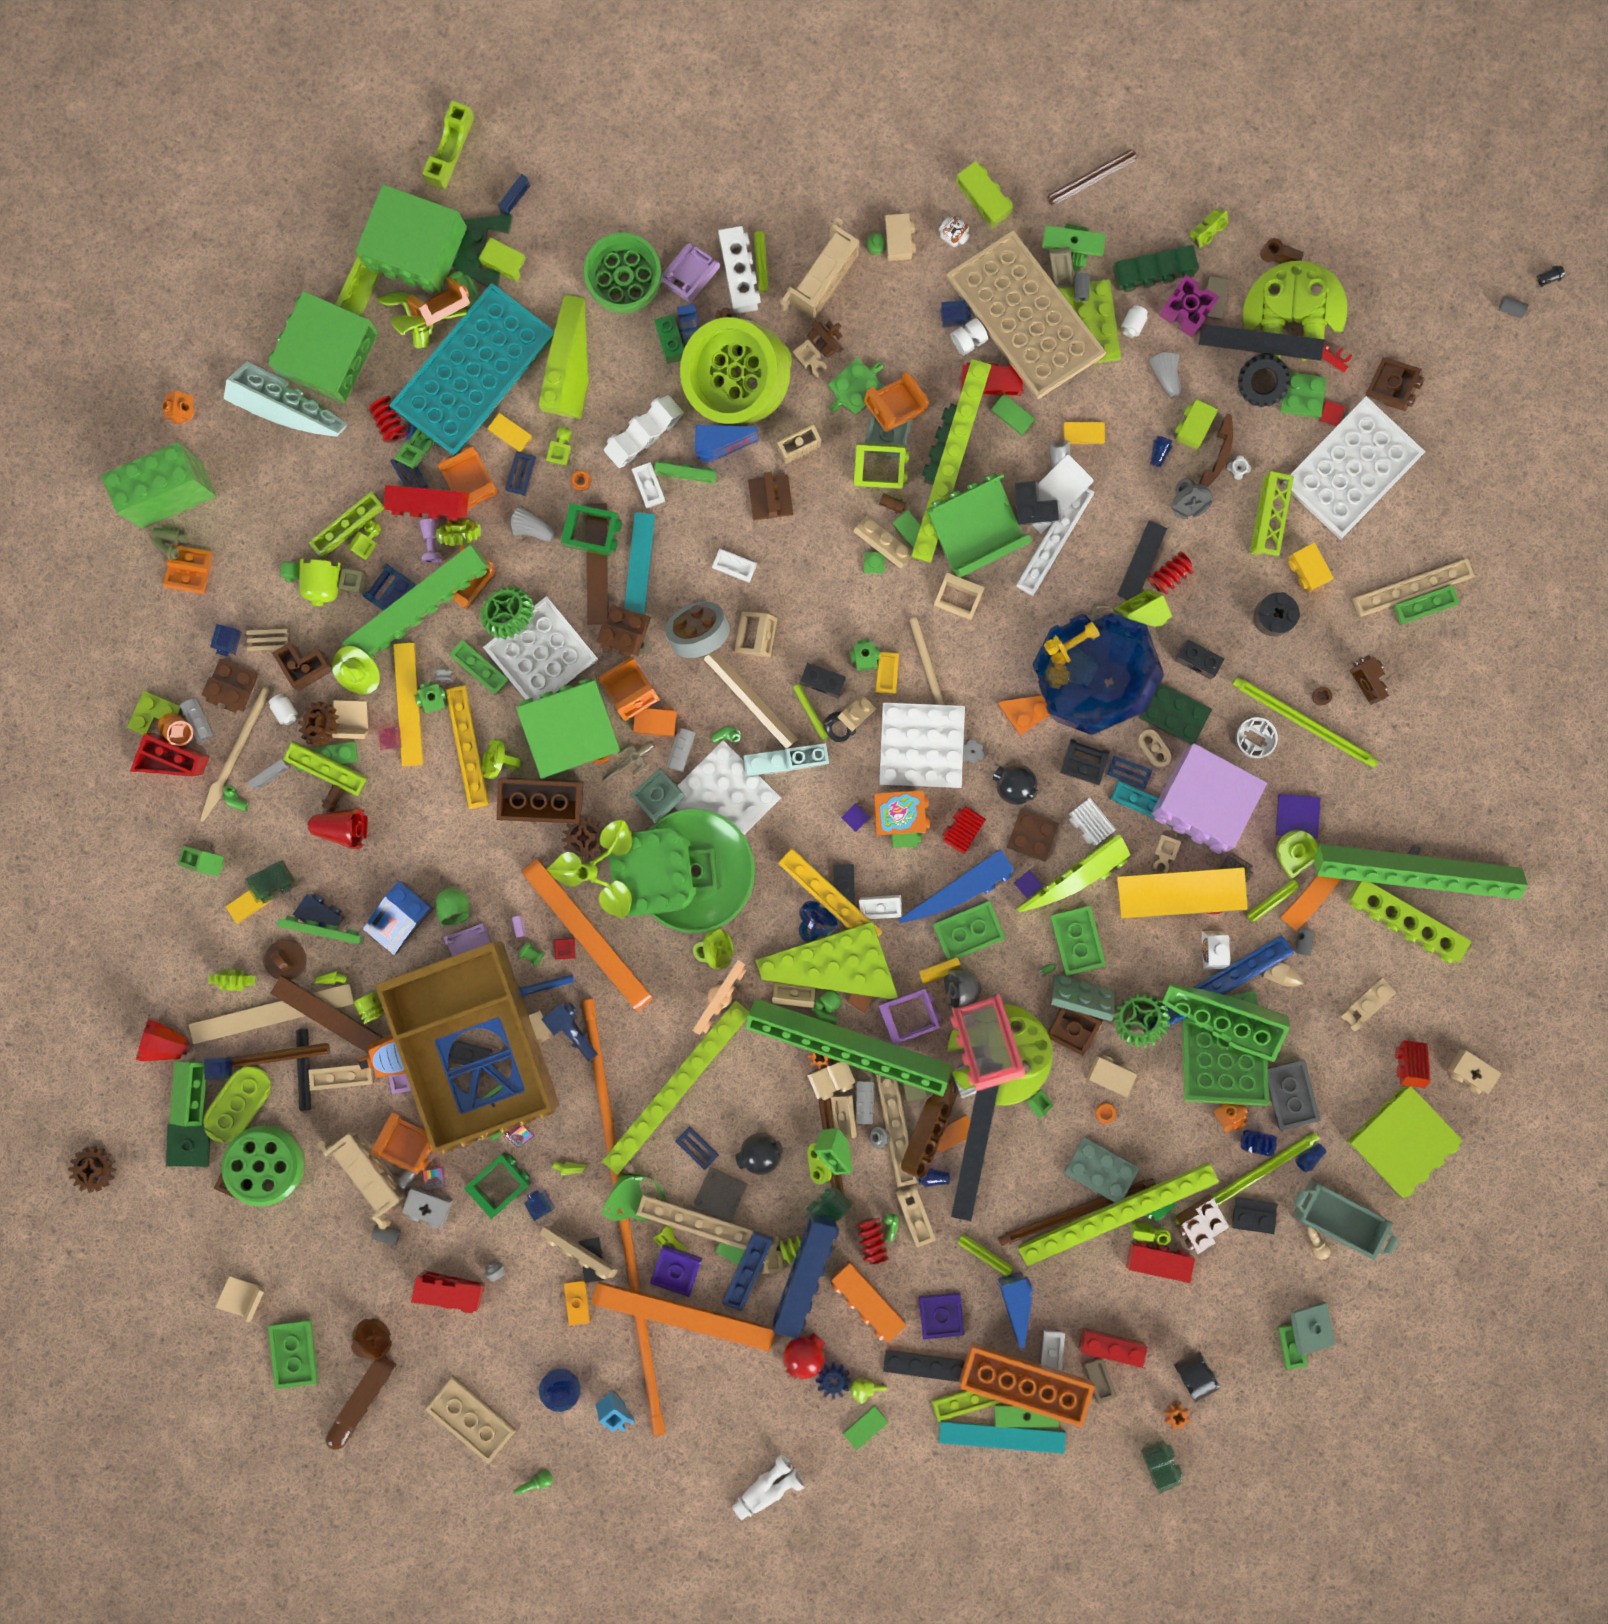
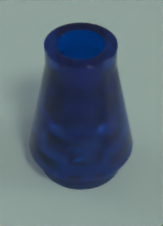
M1157 436L1156 440H1153L1150 465L1162 467L1164 460L1173 447L1171 439Z
M1318 1143L1314 1147L1298 1154L1295 1163L1303 1172L1307 1173L1315 1168L1327 1151Z
M929 1168L926 1176L918 1178V1182L924 1188L949 1185L950 1173Z

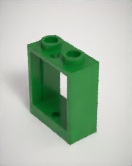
M569 503L561 544L566 548L611 557L612 551L615 552L617 549L618 540L615 537L616 533L621 530L622 520H620L616 512ZM579 513L611 519L605 547L574 540Z
M502 1153L464 1187L465 1191L490 1219H493L531 1184L529 1181L530 1175L524 1169L520 1171L515 1165L517 1161L509 1153L507 1155ZM501 1162L521 1186L496 1207L477 1183Z

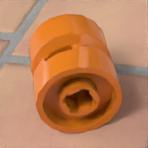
M167 713L158 722V731L172 745L184 746L192 739L193 728L180 715Z

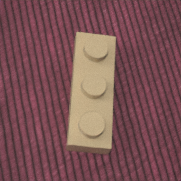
M868 516L853 531L900 569L911 559L913 551Z
M358 1064L310 1069V1091L374 1084L373 1068L361 1070Z

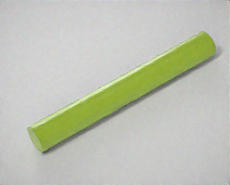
M795 685L793 689L821 741L827 739L828 735L801 685Z

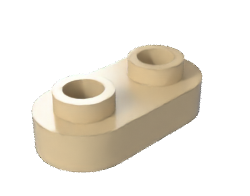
M1150 729L1143 731L1138 737V744L1151 764L1159 768L1168 765L1171 761V753L1158 733ZM1146 737L1151 738V744L1145 743ZM1157 754L1163 755L1162 761L1157 760Z

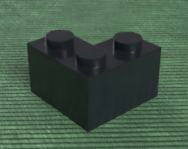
M1038 482L1015 483L1018 525L1061 521L1060 501H1039Z

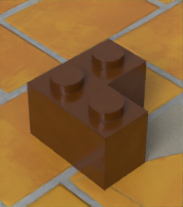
M289 642L272 652L292 688L298 691L333 671L332 665L325 653L319 649L303 658L297 646Z

